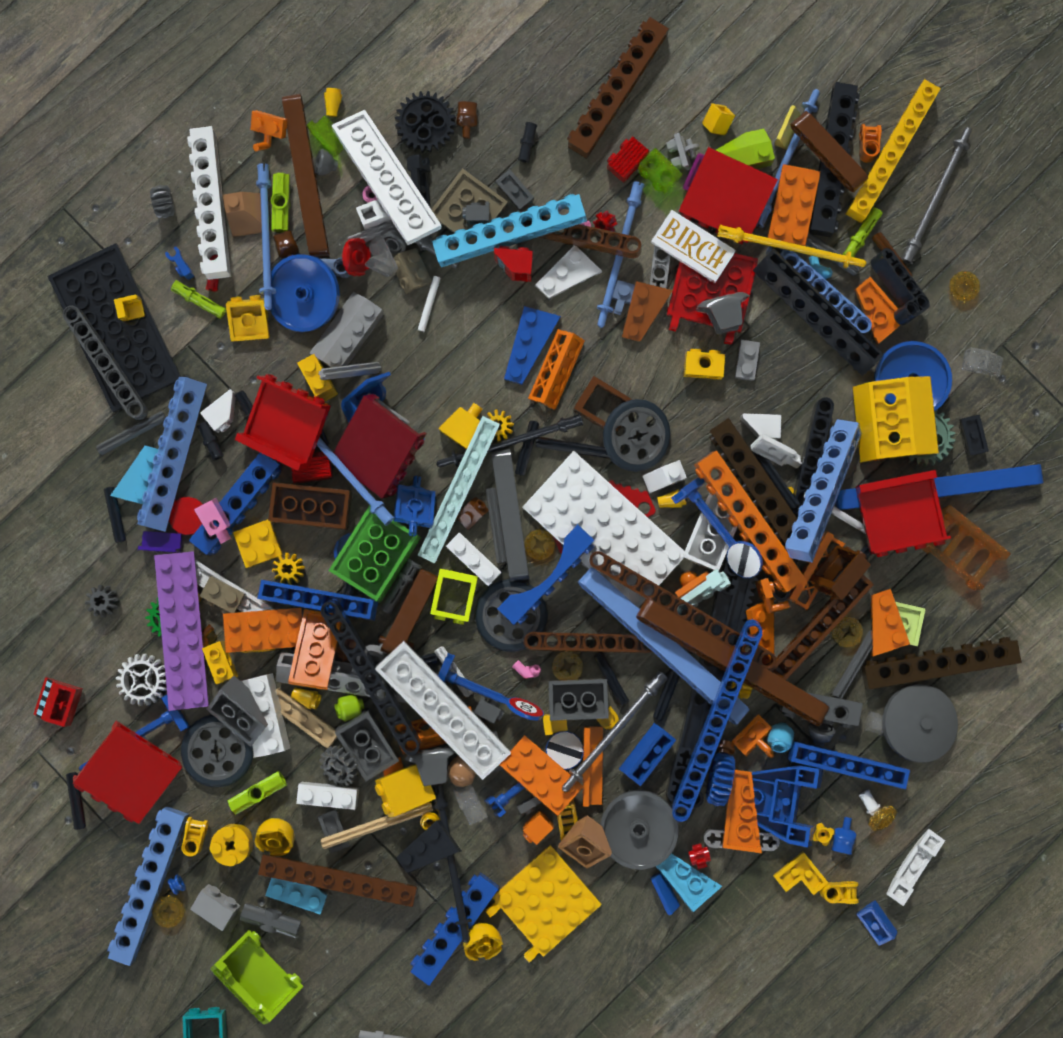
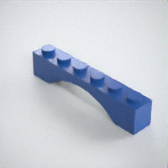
M577 524L564 538L562 555L552 574L539 586L520 594L510 595L497 609L513 625L517 623L521 625L528 618L527 613L531 609L534 611L542 603L540 599L544 595L548 597L554 591L553 585L557 581L561 583L568 576L567 571L571 567L575 568L582 561L580 557L584 553L589 554L594 549L595 545L593 543L595 540Z

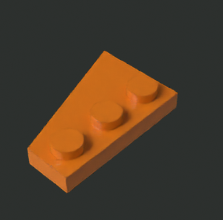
M869 277L854 291L863 313L871 320V332L878 345L900 326L894 319V312L898 308L875 281Z

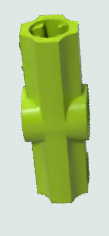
M273 174V193L271 197L272 232L282 233L289 231V210L291 207L289 201V174ZM279 200H285L283 206L276 205Z
M277 771L227 800L229 807L237 815L287 786V783L281 772ZM254 788L261 790L262 795L260 798L254 796Z

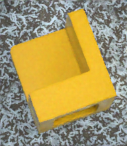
M712 103L702 124L711 133L726 135L735 115L727 106Z
M138 295L114 299L117 316L121 321L125 322L145 317L142 299Z
M550 714L543 716L545 735L568 730L566 720L550 721Z

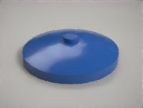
M292 255L281 260L271 271V287L276 289V293L272 294V309L270 311L281 325L293 331L306 332L319 329L330 321L337 310L340 292L334 272L324 261L311 255Z
M907 341L893 346L882 356L875 368L874 381L930 376L934 411H936L943 405L950 394L952 372L946 358L936 348L923 342ZM894 394L887 395L886 403L890 405L895 403L896 396Z

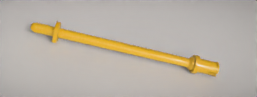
M720 225L719 232L717 233V237L732 239L736 243L745 240L842 262L843 268H847L849 264L860 267L866 266L865 260L851 257L850 251H847L845 255L744 233L740 227L735 229Z

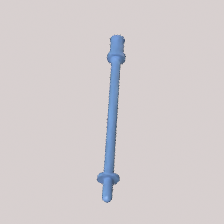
M818 89L813 90L809 101L803 102L801 105L805 109L804 111L810 114L818 110V107L815 106L820 94ZM795 133L775 178L778 181L756 224L757 227L759 224V227L763 228L769 213H772L771 203L778 189L782 165H789L800 140Z
M263 163L257 165L258 180L256 181V186L260 189L264 287L259 289V293L264 295L265 309L271 310L272 294L276 293V289L271 287L268 189L271 187V181L269 180V165L265 164L263 168Z
M633 182L630 197L626 201L629 208L622 234L629 235L635 210L638 206H641L642 201L640 199L645 186L643 183L639 185V182ZM615 256L603 305H597V309L601 310L598 320V327L600 328L605 326L608 312L612 313L614 310L610 307L622 263V256Z
M319 437L317 446L368 502L371 509L370 512L376 514L385 526L389 525L394 520V516L384 507V503L376 501Z

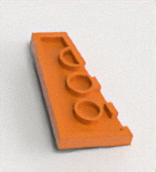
M735 770L731 794L727 802L722 848L762 853L752 772Z

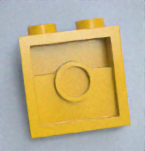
M261 295L249 296L250 299L242 300L240 296L230 298L231 301L226 303L231 341L268 339L270 337L267 319L268 310L264 307V298H261Z

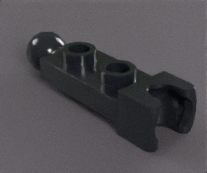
M420 154L407 158V169L411 172V180L430 207L428 184L430 160L428 157L422 159Z

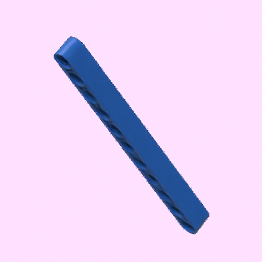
M1041 464L937 477L934 479L938 497L1044 483ZM856 488L840 490L836 500V508L839 510L860 508Z
M756 620L746 621L742 628L672 805V814L677 821L683 822L690 817L762 637L761 625ZM751 626L758 628L755 634H749L747 630ZM745 644L751 646L750 651L746 653L740 651L741 646ZM736 663L744 665L739 671L734 670L733 666ZM729 681H734L736 686L729 689L726 687V684ZM726 699L729 701V704L722 707L718 704L720 700ZM716 717L722 720L721 723L717 725L713 724L711 721L713 718ZM710 735L715 739L712 742H706L704 738ZM703 753L708 757L705 760H699L697 756ZM697 771L700 773V776L693 778L690 774ZM686 789H690L693 791V793L689 796L685 795L683 792ZM679 807H684L686 811L684 813H678L676 809Z

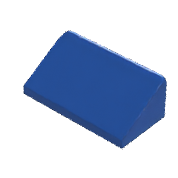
M659 872L651 876L650 879L667 914L672 915L680 905L671 885Z
M876 901L871 902L856 913L878 946L895 939L897 930Z

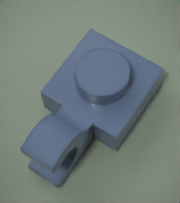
M617 280L612 300L617 301L614 314L621 315L624 303L630 304L635 287L634 284Z

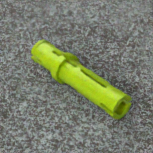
M875 207L871 209L855 236L851 237L850 243L842 255L850 251L851 257H855L859 249L863 248L865 245L864 241L883 214L881 210Z
M178 280L173 283L171 291L185 298V301L198 305L219 319H222L225 315L226 308L199 294L195 288H190Z

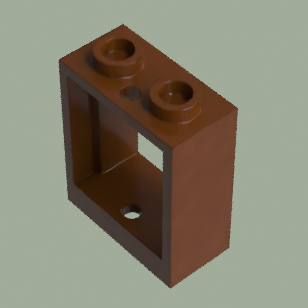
M593 376L573 411L604 429L605 421L583 409L596 387L599 386L623 402L633 399ZM621 425L616 428L617 432L621 428Z
M837 545L809 581L819 592L843 600L871 564L866 560L867 556L859 550L854 551L847 546L844 548ZM847 562H850L848 566L843 570V572L839 575V577L835 580V582H833L832 580L840 572L844 565Z

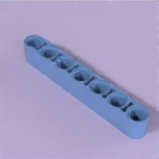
M771 246L767 248L766 255L772 250ZM780 249V255L785 260H792L795 264L794 268L799 273L806 272L809 278L807 281L813 287L816 284L822 287L823 292L819 293L828 301L829 297L836 299L837 305L833 306L842 315L843 310L850 311L851 317L845 318L863 335L871 329V320L793 251ZM862 322L865 325V330H860L857 327V323Z

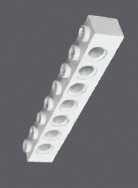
M212 126L190 129V136L187 139L189 148H192V154H189L191 166L194 168V172H191V178L196 190H193V197L197 201L198 207L195 208L196 219H199L197 235L201 237V244L198 245L200 256L203 257V262H200L201 272L205 274L208 280L231 277L216 132ZM202 147H207L205 151L199 152ZM209 165L206 169H201L202 166ZM205 183H210L208 187L203 188ZM212 200L210 205L205 206L207 201ZM214 218L212 223L206 224L208 219ZM216 236L213 242H208L210 237ZM212 255H218L215 260H210Z

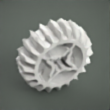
M136 654L134 659L132 657L128 658V663H122L125 669H118V672L122 675L116 677V680H121V683L117 684L116 687L123 688L119 694L126 693L125 701L131 698L130 704L133 705L137 702L138 706H142L143 703L147 706L151 704V701L157 702V696L160 698L164 696L160 690L167 691V687L163 686V684H166V680H164L165 672H162L165 669V665L159 667L160 659L154 662L155 656L153 655L148 658L147 654H143L142 657ZM139 664L150 666L144 672L134 669ZM154 672L157 678L156 686L152 681ZM129 675L133 678L131 687L129 685ZM145 676L146 682L140 684L141 679L139 678ZM142 687L151 691L146 696L136 694L137 690H140Z

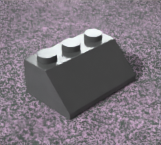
M607 679L548 682L550 721L609 719Z

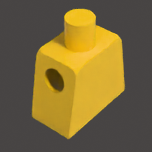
M475 403L472 404L468 411L459 407L439 427V431L467 450L480 422L477 417L483 409Z

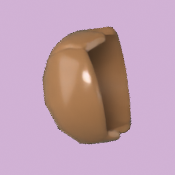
M459 755L454 757L448 766L450 782L455 786L465 787L473 783L476 772Z

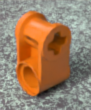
M861 124L859 157L863 162H872L880 152L881 125L872 127ZM866 149H871L873 154L867 153Z

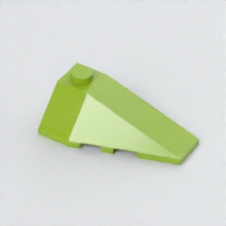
M764 129L745 132L716 149V151L755 169L772 166L775 160L771 140Z

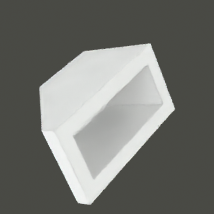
M231 389L200 412L217 433L226 431L231 426L230 423L233 422L236 401L235 392Z
M743 413L740 416V420L757 438L762 433L774 440L781 438V415Z
M680 460L642 476L649 494L687 478Z

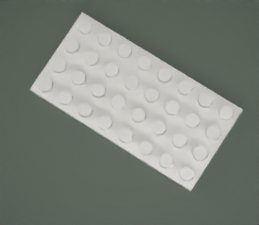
M575 451L568 456L522 507L563 545L564 538L577 524L580 525L595 540L593 543L595 545L594 549L589 554L584 553L580 557L581 562L589 569L592 567L589 562L590 555L595 551H600L653 583L660 585L685 558L682 557L685 551ZM600 554L595 555L592 559L594 565H601L604 561L603 556ZM617 564L612 565L609 569L610 574L618 575L620 567ZM598 571L638 608L644 603L646 598ZM633 574L629 575L626 579L627 584L634 585L637 582V577ZM650 584L645 585L643 589L645 595H651L654 591L653 586Z

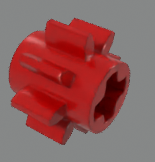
M608 211L598 213L596 215L597 220L593 221L595 228L612 232L615 231L613 227L618 225L615 215L610 214Z
M701 843L692 845L693 850L688 851L691 865H697L698 869L707 867L706 862L711 861L708 848H702Z

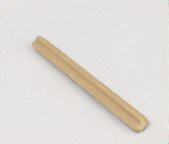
M427 802L398 816H385L322 838V848L327 849L421 816L427 812H432V804Z

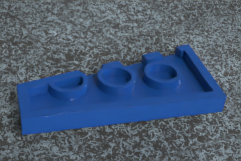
M524 306L504 380L523 385L561 316Z

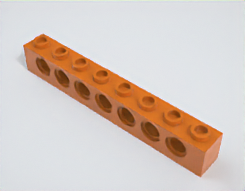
M718 451L711 452L694 464L697 476L705 480L707 490L719 500L717 504L721 510H726L730 516L728 518L729 522L733 527L737 526L741 532L739 534L741 539L753 544L759 550L763 560L762 569L767 575H771L775 588L778 591L788 592L806 578L793 559L789 557L784 546ZM713 469L717 470L719 473V477L717 480H714L711 477V471ZM724 485L728 486L730 489V493L728 496H725L722 493V488ZM736 501L741 505L739 512L733 509V504ZM747 517L752 521L750 528H747L744 524ZM758 533L763 537L761 544H758L755 540ZM769 549L774 552V557L771 560L766 555ZM781 565L785 568V573L782 576L778 574V567Z

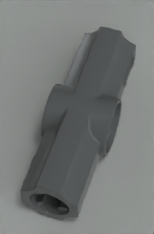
M245 903L240 916L241 921L260 926L259 928L263 931L270 933L278 932L294 938L297 937L301 926V920L283 915L279 910L272 908L264 909L249 903Z

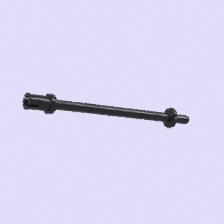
M578 414L565 419L562 417L559 418L560 420L556 424L492 443L487 453L556 431H563L565 433L568 432V429L583 426L581 415ZM451 451V457L438 460L436 465L440 468L455 463V466L459 467V462L462 461L465 452L456 454L455 451Z
M443 785L438 786L439 794H437L436 786L432 787L436 797L433 809H436L439 814V820L450 833L446 809L449 805L445 799ZM453 854L447 857L459 918V921H456L454 924H460L463 942L468 943L470 941L468 922H472V919L466 918L455 856Z

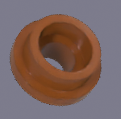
M720 740L716 749L719 751L718 753L729 755L735 752L734 744L726 740Z

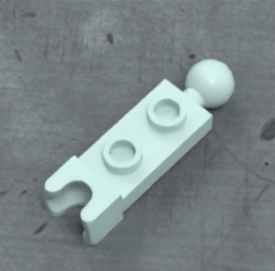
M718 569L706 576V581L681 599L697 607L699 602L712 597L715 591L721 592L730 586L731 583L724 572L719 573ZM684 604L679 605L677 608L678 614L681 615L682 610H687V606Z

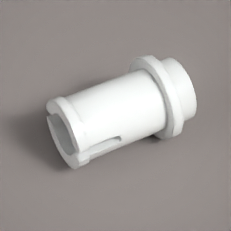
M866 790L858 795L867 808V814L870 813L873 816L881 811V805L877 804L870 790Z

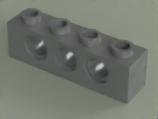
M808 693L829 706V710L822 723L833 725L834 722H839L841 727L852 729L853 725L859 726L863 703ZM780 705L779 711L784 712V716L795 718V713ZM841 707L843 709V715L840 718H837L835 715V710Z

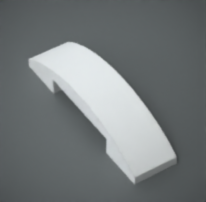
M928 829L901 864L889 886L887 895L904 906L914 890L912 889L932 856L935 857L945 840Z

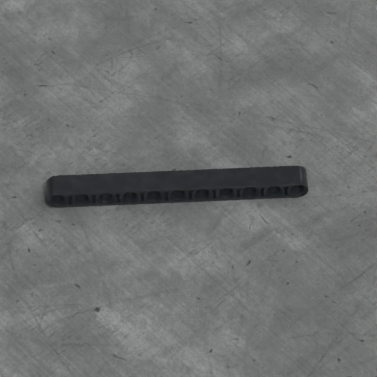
M828 397L821 398L813 407L801 458L802 464L799 466L793 495L797 501L800 494L804 495L811 486V483L809 486L803 484V476H807L811 480L813 473L817 471L818 459L822 458L824 452V444L827 440L834 410V403ZM821 402L827 404L828 410L826 412L820 409ZM816 421H821L823 423V430H819L816 428ZM812 439H816L819 442L818 449L811 446ZM808 457L814 459V467H810L807 465L806 461ZM800 506L792 512L794 514L798 513ZM793 559V561L797 565L798 560ZM782 565L778 567V574H779V575H780L781 569L784 568ZM791 590L784 592L781 598L777 597L774 592L772 599L784 601L789 597Z

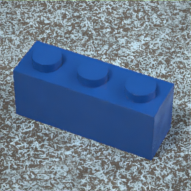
M654 723L619 767V770L641 786L675 743L676 739Z

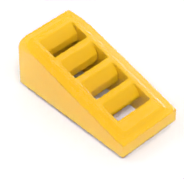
M574 799L565 808L566 810H563L557 817L561 841L565 837L564 832L569 831L573 826H563V824H575L578 821ZM572 814V817L561 818V816Z

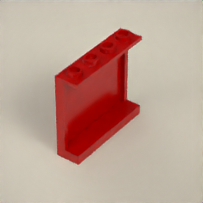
M708 147L679 212L687 220L691 221L692 218L699 220L698 225L707 229L709 226L716 228L715 233L719 232V226L722 225L735 229L740 227L744 233L752 234L778 179ZM745 240L738 241V243L741 245L743 244V242L748 243V241Z
M271 374L257 376V379L262 381L245 430L243 433H237L235 440L297 471L308 470L331 406L324 403L325 400L323 398L309 396L308 391L292 388L293 385L291 383L277 381V377Z
M936 470L855 487L870 555L876 554L877 557L889 555L888 551L895 550L897 554L907 552L908 547L914 546L915 550L927 548L926 544L933 543L934 546L946 544L945 540L951 539V536L946 534L934 481L937 478Z
M116 720L112 725V731L77 776H73V784L77 790L81 792L86 791L91 794V798L95 801H102L107 804L111 811L115 813L118 811L123 814L127 821L131 823L134 821L139 824L181 770L182 766L179 760Z

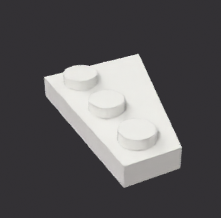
M573 246L535 284V287L550 299L578 283H582L588 278L602 273V270L577 246Z

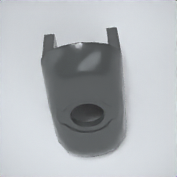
M737 292L702 301L697 306L696 311L706 313L709 316L716 334L736 331L742 324L741 303L750 295L744 292Z
M450 746L421 750L414 755H406L404 760L414 762L417 765L423 785L429 786L447 781L448 757L456 752Z

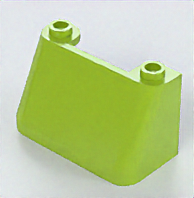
M248 930L210 969L255 1018L265 1025L304 986L301 984L302 980L295 973L293 975L287 974L261 947V937L255 931L251 932Z

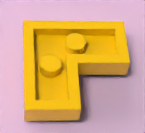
M803 851L773 875L786 892L799 881H802L813 895L828 884V881Z

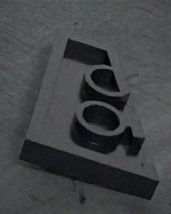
M436 820L396 858L406 873H410L445 859L448 856L462 852V850L442 822Z

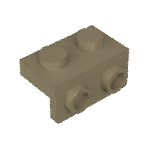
M417 248L398 253L391 260L392 269L396 272L400 286L406 294H410L414 289L432 283Z
M210 576L200 597L204 598V603L212 607L214 605L221 607L220 611L223 613H238V608L246 593Z

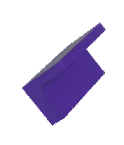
M143 531L142 546H138V550L181 553L183 534Z

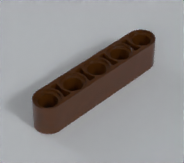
M804 111L790 124L793 132L849 191L855 192L868 180L867 173L809 112Z
M424 569L420 570L380 649L381 652L389 655L403 641L407 643L437 583L438 576Z

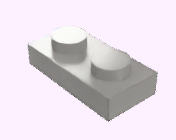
M740 341L735 378L755 380L760 342Z

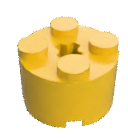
M242 824L226 825L212 837L210 852L214 859L222 865H237L252 852L253 837L250 830ZM231 841L235 843L233 848L229 846Z

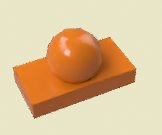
M684 571L680 576L682 588L675 592L676 596L682 598L706 581V576L709 574L708 571L700 576H697L693 571Z

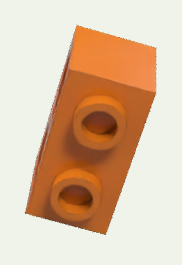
M539 809L523 825V836L529 843L534 842L537 845L554 829L553 822Z

